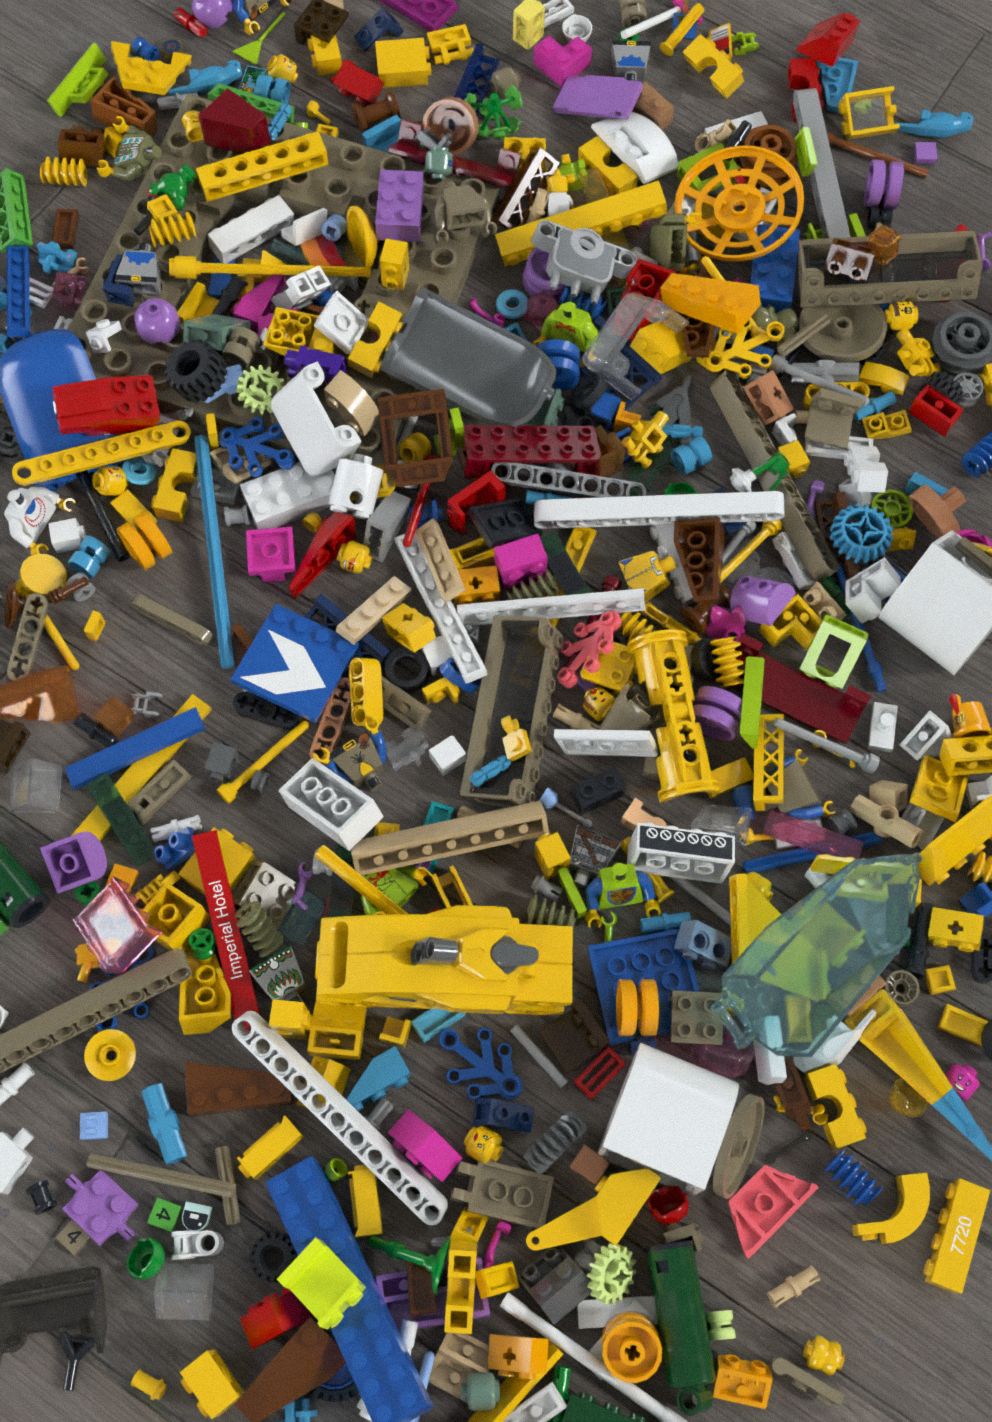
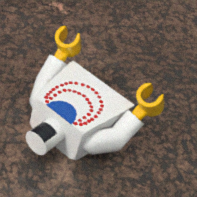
M44 487L19 488L18 490L10 491L7 496L10 503L4 511V515L8 520L10 535L25 548L29 547L31 555L40 554L39 549L43 552L48 551L47 545L43 543L36 545L35 543L56 510L55 504L57 503L62 511L70 512L72 510L66 507V502L76 504L75 500L72 498H59V494Z

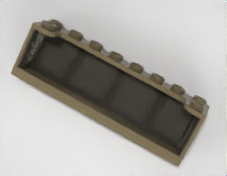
M975 231L838 238L877 249L867 280L863 279L862 281L853 280L849 275L845 274L834 275L827 269H824L834 238L798 240L797 261L800 307L879 304L896 301L920 302L977 299L983 261Z
M493 616L484 664L487 676L482 677L460 791V796L468 802L499 808L535 802L536 796L534 791L540 776L539 763L544 753L543 740L548 730L546 723L548 714L551 712V695L555 690V672L559 667L558 655L563 645L562 634L545 617ZM508 715L511 717V721L517 719L519 729L522 728L527 731L532 752L515 761H511L507 769L500 771L493 778L475 787L469 780L471 774L477 770L480 771V768L493 760H497L498 757L506 755L502 738L507 736V733L502 727L501 719Z

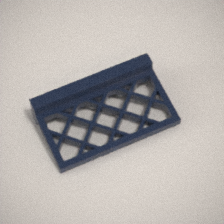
M600 315L594 321V326L599 333L598 337L601 338V345L596 347V350H600V359H596V364H600L599 374L603 378H615V387H606V393L613 395L611 392H615V396L618 397V392H630V398L625 403L624 411H626L649 388L661 382L662 377L656 369L630 347L631 343L628 340L615 336L613 334L614 327ZM603 349H613L616 352V358L603 359ZM615 363V373H603V364ZM618 363H628L631 366V373H618ZM579 364L580 372L584 376L590 373L587 370V364L585 365V368L580 367ZM631 377L630 387H618V378ZM633 377H643L647 383L642 387H633Z
M322 593L315 599L316 604L304 616L312 620V617L319 610L324 615L325 623L320 625L327 628L337 627L348 617L347 614ZM367 633L358 641V653H355L353 657L373 656L382 666L391 652L372 635ZM346 669V671L343 674V678H347V674H349V669ZM346 685L345 688L350 691L348 685Z

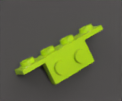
M96 43L91 44L47 99V102L59 117L63 116L72 103H88L93 98L92 95L104 84V80L109 75L105 68H101L107 59Z

